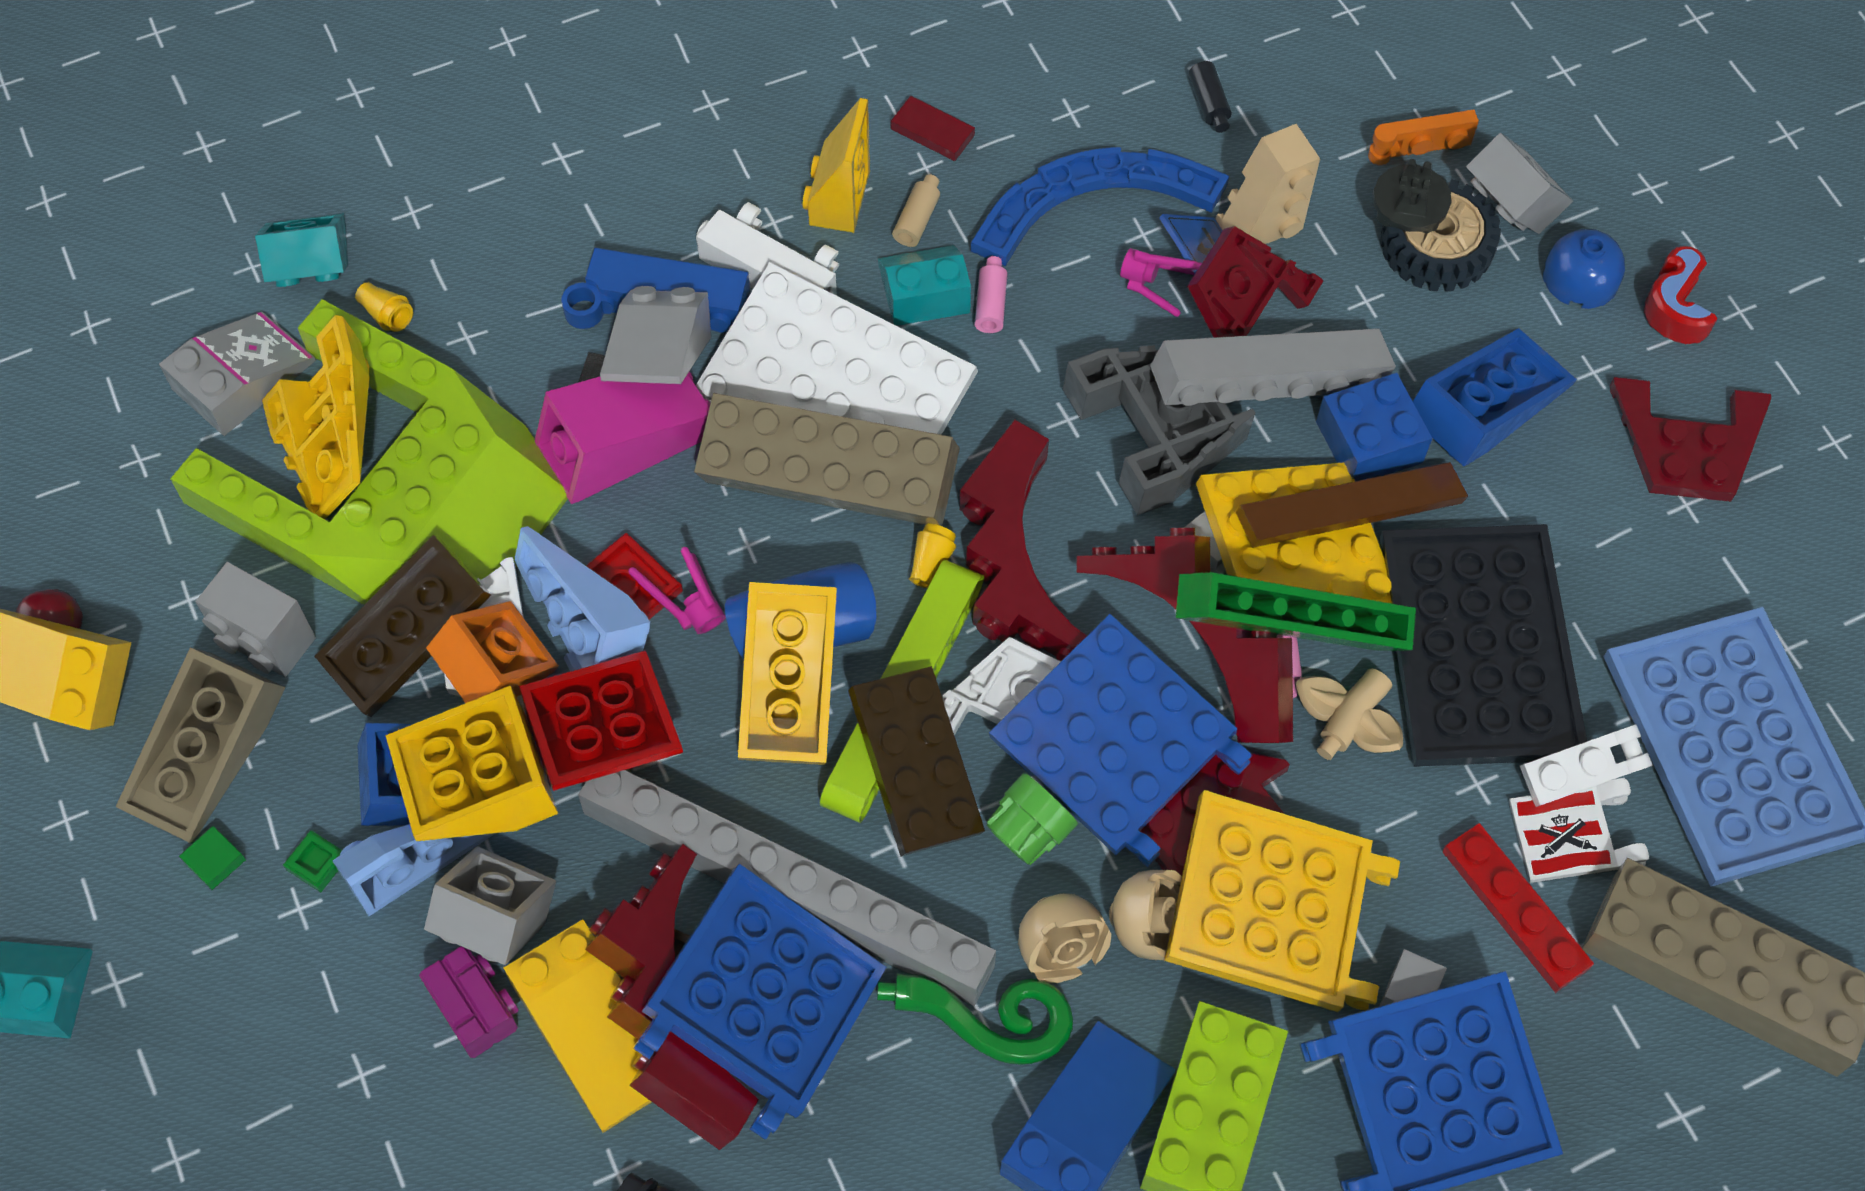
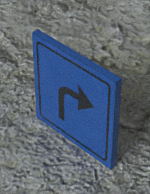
M1162 214L1159 217L1185 260L1203 263L1223 231L1214 217Z

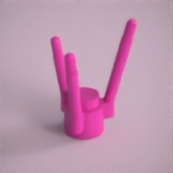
M1130 248L1124 258L1120 276L1129 280L1127 289L1142 294L1162 309L1178 317L1180 315L1179 309L1151 291L1144 284L1146 282L1151 284L1154 282L1159 268L1195 275L1193 270H1198L1202 263L1149 254Z
M682 547L681 553L698 591L684 600L683 603L686 607L684 612L636 568H629V574L677 618L683 630L693 626L697 634H703L714 629L725 620V613L713 596L696 555L691 553L688 547Z

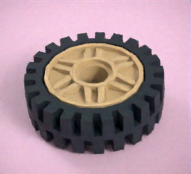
M1451 179L1448 187L1451 190L1452 203L1446 218L1439 224L1436 231L1430 233L1407 232L1392 226H1382L1380 242L1381 247H1384L1383 256L1385 260L1390 259L1389 267L1394 272L1401 269L1400 278L1407 282L1411 277H1414L1413 285L1422 288L1424 282H1428L1430 291H1438L1440 284H1443L1445 292L1454 291L1456 284H1458L1460 289L1468 287L1471 280L1475 283L1481 278L1483 273H1486L1495 256L1501 236V228H1499L1500 219L1498 215H1494L1495 207L1492 203L1485 205L1486 197L1481 193H1478L1476 196L1472 195L1474 187L1466 184L1463 190L1459 189V181Z

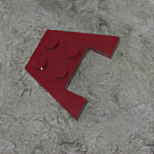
M1232 226L1222 231L1187 287L1213 338L1247 336L1277 287L1297 309L1309 306L1323 280L1314 273L1307 274L1295 267L1296 262L1293 260H1283L1271 253V247L1236 226Z
M1614 377L1610 384V392L1612 397L1617 398L1623 414L1621 421L1623 426H1627L1634 442L1632 449L1649 493L1731 502L1737 493L1771 402V394L1735 390L1730 398L1731 425L1658 418L1651 415L1650 381Z

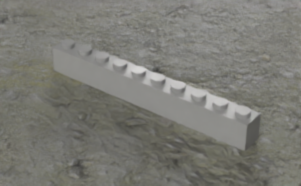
M626 770L586 781L578 794L585 815L662 853L665 852L669 856H672L684 844L697 854L691 867L723 883L726 882L733 869L738 864H741L867 954L910 975L922 976L936 981L951 991L958 999L973 1006L976 1005L995 968L996 950Z

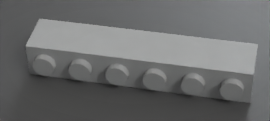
M1380 329L1165 340L1150 367L1165 405L1183 404L1191 406L1197 403L1208 402L1230 403L1238 400L1253 399L1265 401L1270 398L1292 397L1298 399L1306 396L1329 395L1391 375L1396 365Z

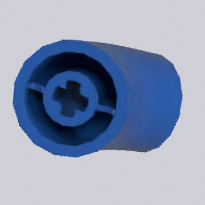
M847 562L831 565L770 582L772 584L837 588L833 648L869 639L874 631L877 616L873 587L866 572L856 563ZM749 590L727 598L725 603V616L728 628L743 660Z

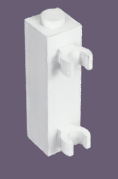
M749 202L741 208L737 219L718 210L710 221H704L698 229L696 240L699 259L714 267L749 272L750 287L754 289L767 265L771 262L837 296L835 271L839 267V263L834 261V259L837 257L838 251L825 244L818 251L814 261L758 231L762 221L756 217L760 214L761 209Z

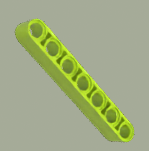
M946 559L942 561L881 679L931 666L937 678L976 602L983 584L984 575ZM857 723L826 782L820 798V806L861 823L875 800L879 787L859 724Z

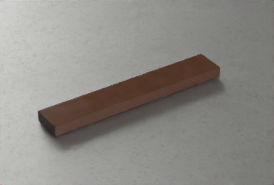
M1451 462L1242 504L1236 511V514L1252 548L1462 504L1468 497V494Z

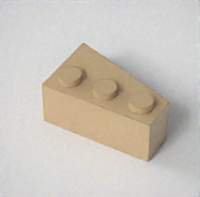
M1297 124L1260 139L1242 171L1245 176L1243 184L1239 190L1237 188L1231 190L1227 197L1231 204L1225 215L1221 213L1216 217V221L1222 230L1236 226L1262 243L1268 244L1280 238L1293 237L1303 229L1320 157Z

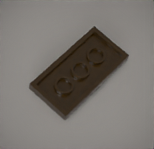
M433 535L314 657L363 714L372 717L431 657L426 647L451 615L478 609L491 594L441 539Z
M932 666L852 686L848 690L900 857L974 837L985 832Z

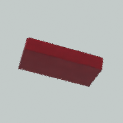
M913 96L907 99L891 120V130L953 161L957 160L975 136V127Z

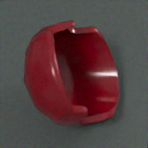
M46 589L31 593L21 600L15 611L16 613L81 629L83 619L82 611L76 599L69 593L59 589Z

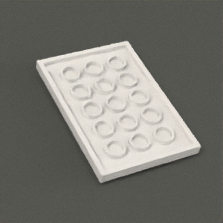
M769 262L697 382L696 387L703 398H706L710 403L713 393L942 435L978 373V369L975 365Z

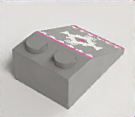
M259 312L189 339L159 363V366L171 389L225 436L263 405L262 399L279 379H295L316 360L310 352L265 313Z

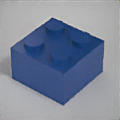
M1398 373L1323 396L1316 423L1336 462H1344L1351 478L1355 481L1389 475L1424 462L1432 436Z

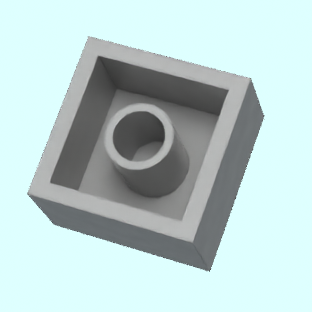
M1501 132L1466 166L1475 176L1470 181L1473 186L1486 198L1489 196L1498 205L1495 209L1510 224L1514 223L1522 231L1528 227L1540 234L1573 202L1572 198L1524 148Z
M229 562L225 563L195 601L204 616L202 622L215 635L213 641L230 654H235L236 651H239L248 656V661L254 667L267 674L273 670L286 678L316 639L296 599Z
M477 846L435 883L424 930L440 936L441 939L448 943L458 944L476 952L486 960L506 965L545 925L557 880Z

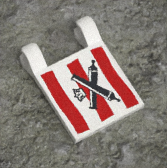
M1627 779L1610 780L1535 807L1531 795L1509 799L1529 883L1619 870L1627 858L1644 866L1646 865L1649 853L1646 845L1643 843L1628 845L1616 850L1613 849L1602 805H1621L1627 802L1628 795L1631 793Z

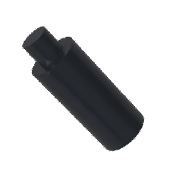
M1210 61L1199 62L1191 67L1189 77L1205 122L1208 125L1214 126L1216 132H1225L1230 127L1228 119L1231 117L1232 112L1214 63Z

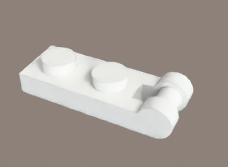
M1637 724L1520 765L1535 807L1652 766L1649 754H1643L1637 738L1641 737ZM1620 744L1626 761L1616 764L1610 747Z

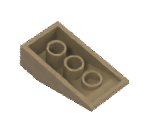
M190 647L116 807L189 843H193L267 728L285 687L218 655Z

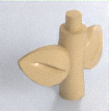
M1368 669L1349 691L1336 680L1325 676L1301 677L1296 682L1298 695L1307 712L1315 719L1328 722L1321 732L1323 742L1317 748V752L1323 758L1331 760L1337 751H1346L1352 740H1354L1359 748L1373 753L1391 752L1402 748L1403 733L1398 721L1392 715L1382 710L1373 709L1392 688L1391 680L1382 672L1376 669Z

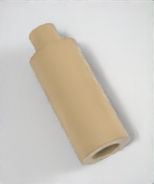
M928 174L923 181L915 183L892 232L894 239L898 243L908 247L918 245L940 197V191L937 188L939 179L936 176Z

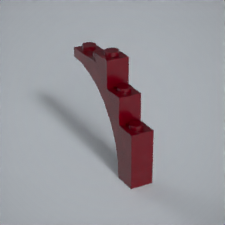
M1015 420L960 490V511L971 522L977 525L984 524L967 546L966 567L984 575V582L991 581L990 585L974 604L973 625L976 626V629L984 637L990 640L998 639L1004 642L1007 638H1014L1016 634H1019L1022 640L1034 649L1042 648L1055 656L1057 660L1062 661L1087 636L1075 628L1054 606L1035 576L1026 550L1023 528L1024 509L1032 485L1048 460L1050 439Z
M1170 528V536H1155V546H1131L1130 554L1117 555V547H1093L1092 555L1077 556V573L1108 575L1137 584L1163 598L1176 609L1179 574L1210 573V537L1195 535V528ZM1189 621L1210 647L1225 677L1234 708L1237 742H1293L1292 638H1278L1277 633L1252 631Z
M684 844L672 856L665 852L660 856L649 872V875L654 878L649 888L642 885L629 903L623 899L612 912L604 908L589 928V931L595 936L585 950L624 977L610 997L616 1001V1004L607 1017L638 1040L653 1020L643 1013L642 1010L675 960V912L683 881L697 856L694 851ZM671 1031L657 1052L654 1051L650 1059L639 1054L633 1063V1067L638 1072L629 1086L718 1150H721L739 1135L759 1100L731 1076L727 1070Z

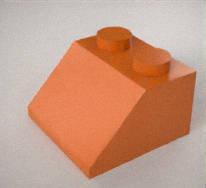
M511 601L451 615L426 647L465 703L507 686H511L516 697L521 695L519 686L542 680L555 672L559 667Z

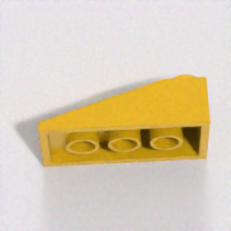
M749 582L738 760L826 764L837 588Z
M0 609V702L52 721L87 730L113 726L132 642Z
M582 919L503 968L517 995L602 1133L650 1104L651 1101L629 1086L638 1072L633 1067V1063L640 1054L633 1049L638 1039L607 1017L616 1004V1001L610 997L621 982V979L617 972L585 950L594 935L589 931L587 924Z

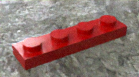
M1480 823L1445 845L1442 851L1443 854L1555 993L1591 969L1594 962Z

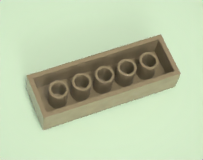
M713 393L694 473L710 484L924 525L929 523L943 526L960 448L951 436Z
M1630 858L1625 860L1614 875L1582 946L1585 953L1836 1077L1856 1062L1865 1039V972Z

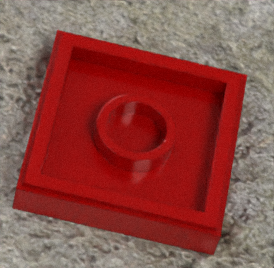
M627 533L586 565L589 569L626 593L638 608L647 615L648 620L661 611L664 606L629 574V568H636L671 601L683 592L682 585Z

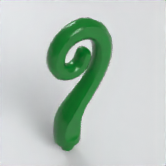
M897 974L896 983L878 982L877 1000L895 1001V1010L922 1012L936 1016L976 1050L995 1060L1009 1064H1032L1052 1057L1066 1044L1073 1030L1072 1011L1064 994L1055 986L1038 979H1024L1011 984L1002 994L998 1004V1014L1002 1024L1006 1029L1016 1034H1027L1033 1028L1032 1020L1018 1011L1019 1003L1025 999H1035L1045 1005L1049 1013L1048 1027L1041 1036L1029 1040L1009 1039L993 1032L979 1021L951 991L938 982L926 977Z

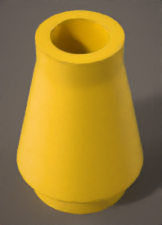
M370 282L363 283L356 291V301L367 310L383 330L398 332L410 323L413 316V308L405 296L377 287Z
M928 523L925 524L923 531L917 533L913 567L909 578L913 584L923 588L929 587L942 561L945 559L949 560L957 547L954 543L956 538L954 532L943 526Z

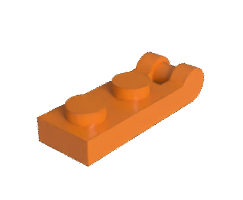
M1467 110L1380 124L1375 128L1368 158L1375 165H1385L1392 157L1411 154L1422 155L1430 151L1449 148L1460 149L1471 145L1479 122L1475 110Z

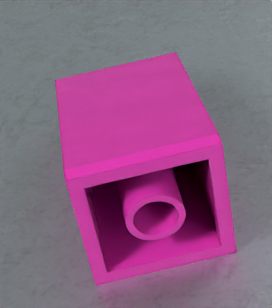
M688 372L681 384L601 381V377H596L545 393L535 443L564 487L568 500L571 504H574L702 442L711 403L706 398H703L695 386L690 372Z

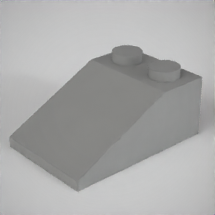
M639 286L630 290L619 304L600 372L601 381L681 384L711 339L708 292H695L693 288L689 287L675 288L672 291H656L652 286Z

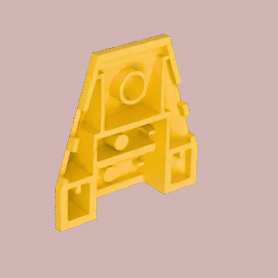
M335 315L316 336L323 366L309 382L279 379L262 399L270 435L275 444L283 445L288 455L283 460L287 469L295 470L302 483H298L297 489L307 509L323 519H326L360 484L370 378L369 364L364 357L361 341L344 317Z

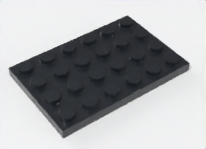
M1547 524L1383 530L1380 536V543L1385 559L1387 576L1391 581L1390 595L1392 604L1416 608L1413 650L1397 651L1413 766L1531 762L1587 742Z

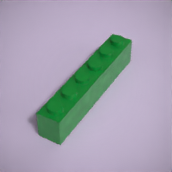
M1213 572L1179 574L1176 607L1177 619L1252 631L1277 633V635L1376 651L1413 650L1416 608Z

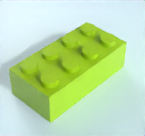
M1199 1001L1140 1189L1146 1191H1242L1288 1034L1287 1030Z

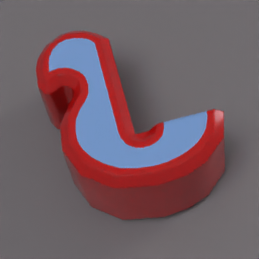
M1691 246L1676 247L1669 253L1658 274V279L1654 282L1646 298L1644 314L1651 327L1664 337L1683 344L1700 343L1709 336L1717 321L1715 314L1693 302L1685 301L1698 282V276L1707 265L1702 252Z

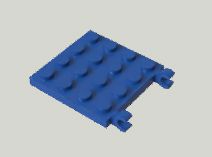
M1111 614L989 732L990 738L1108 849L1117 855L1126 847L1146 867H1149L1159 857L1160 853L1158 851L1161 848L1149 836L1140 832L1143 827L1215 755L1237 775L1250 764L1249 759L1252 757L1246 748L1238 742L1231 740L1237 733V727Z
M738 864L643 1008L642 1012L653 1020L633 1049L650 1059L654 1051L657 1052L669 1032L674 1033L768 1099V1102L750 1127L751 1131L765 1140L770 1132L774 1133L777 1130L786 1112L794 1118L802 1114L887 967L747 868Z
M1506 971L1330 1020L1328 1023L1332 1035L1299 1044L1304 1062H1311L1338 1054L1373 1173L1340 1181L1343 1191H1441L1563 1154Z

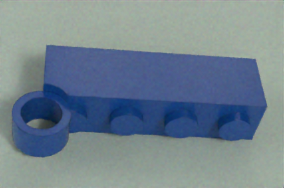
M594 248L585 277L586 283H576L569 286L564 291L561 302L566 321L575 328L588 329L597 325L604 314L617 313L619 304L629 291L636 287L652 286L656 291H672L675 288L689 287L693 288L695 292H708L711 329L716 332H727L751 294L749 272ZM580 301L594 303L587 310L578 311L572 309Z

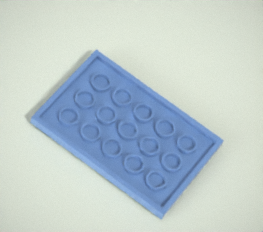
M1763 607L1618 646L1606 651L1604 659L1634 724H1637L1641 739L1710 887L1865 842V809Z

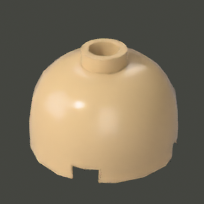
M1148 870L1138 872L1122 883L1110 906V923L1121 945L1139 958L1165 960L1180 889L1179 885L1182 880V876L1176 871Z
M1056 894L1040 899L1025 914L1019 927L1018 946L1030 972H1034L1038 980L1047 983H1060L1082 975V971L1077 967L1086 964L1089 960L1092 959L1094 965H1096L1109 949L1112 934L1102 915L1092 903L1075 894Z

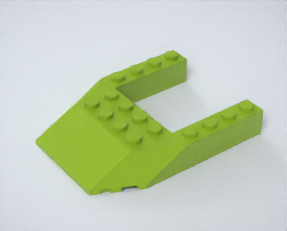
M323 299L298 327L306 350L316 359L322 361L316 336L335 315L343 316L361 341L364 357L369 364V387L417 413L333 519L328 522L197 448L170 478L184 504L363 605L433 535L441 539L476 578L484 579L501 567L500 562L510 557H513V560L515 559L522 527L529 526L541 535L568 500L564 487L538 448L534 437L526 425L451 367Z

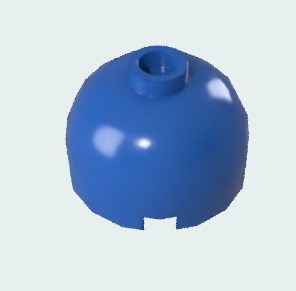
M1583 228L1565 234L1553 245L1545 261L1543 280L1549 292L1560 302L1569 305L1570 301L1583 304L1581 308L1585 309L1603 306L1615 297L1625 274V257L1618 243L1608 234L1596 229Z

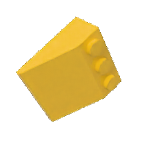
M511 686L385 735L412 833L416 841L517 831L558 814L526 714Z

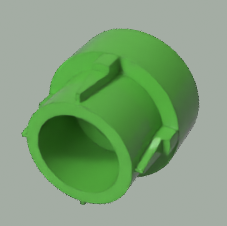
M1023 773L1004 793L1005 796L998 802L1000 806L988 819L986 826L1018 858L1027 865H1031L1046 850L1050 852L1056 844L1060 845L1078 825V822L1047 790L1029 775Z

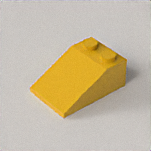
M860 98L824 140L820 156L814 155L811 178H814L812 186L805 187L803 195V209H808L810 226L855 232L870 173L868 99Z

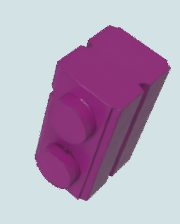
M460 946L446 955L443 960H438L422 970L419 977L469 1057L475 1058L491 1048L494 1043H499L516 1032L518 1027L512 1015L519 1010L505 988L496 992L489 979L496 974L489 962L480 954L473 956L469 949Z

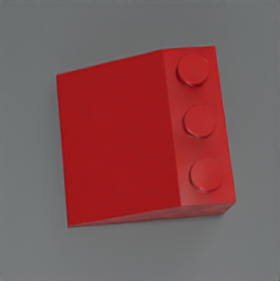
M646 650L519 686L525 714L553 791L683 753L682 745Z

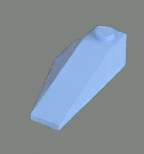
M529 526L522 527L514 561L534 601L544 602L550 619L547 627L552 637L561 636L569 652L564 656L569 670H578L643 651L650 629V621L626 593Z
M408 824L371 835L363 841H355L341 851L340 856L333 860V863L367 915L371 916L496 833L416 841L411 826Z

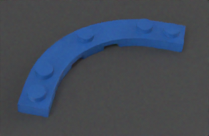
M1121 147L1075 153L1038 168L1037 174L1020 185L1016 183L988 214L971 242V252L985 258L991 256L999 257L1002 259V265L1006 266L1027 231L1042 215L1065 200L1100 189L1138 188L1151 190L1175 197L1212 213L1228 185L1229 176L1195 161L1158 150L1148 149V154L1121 152Z

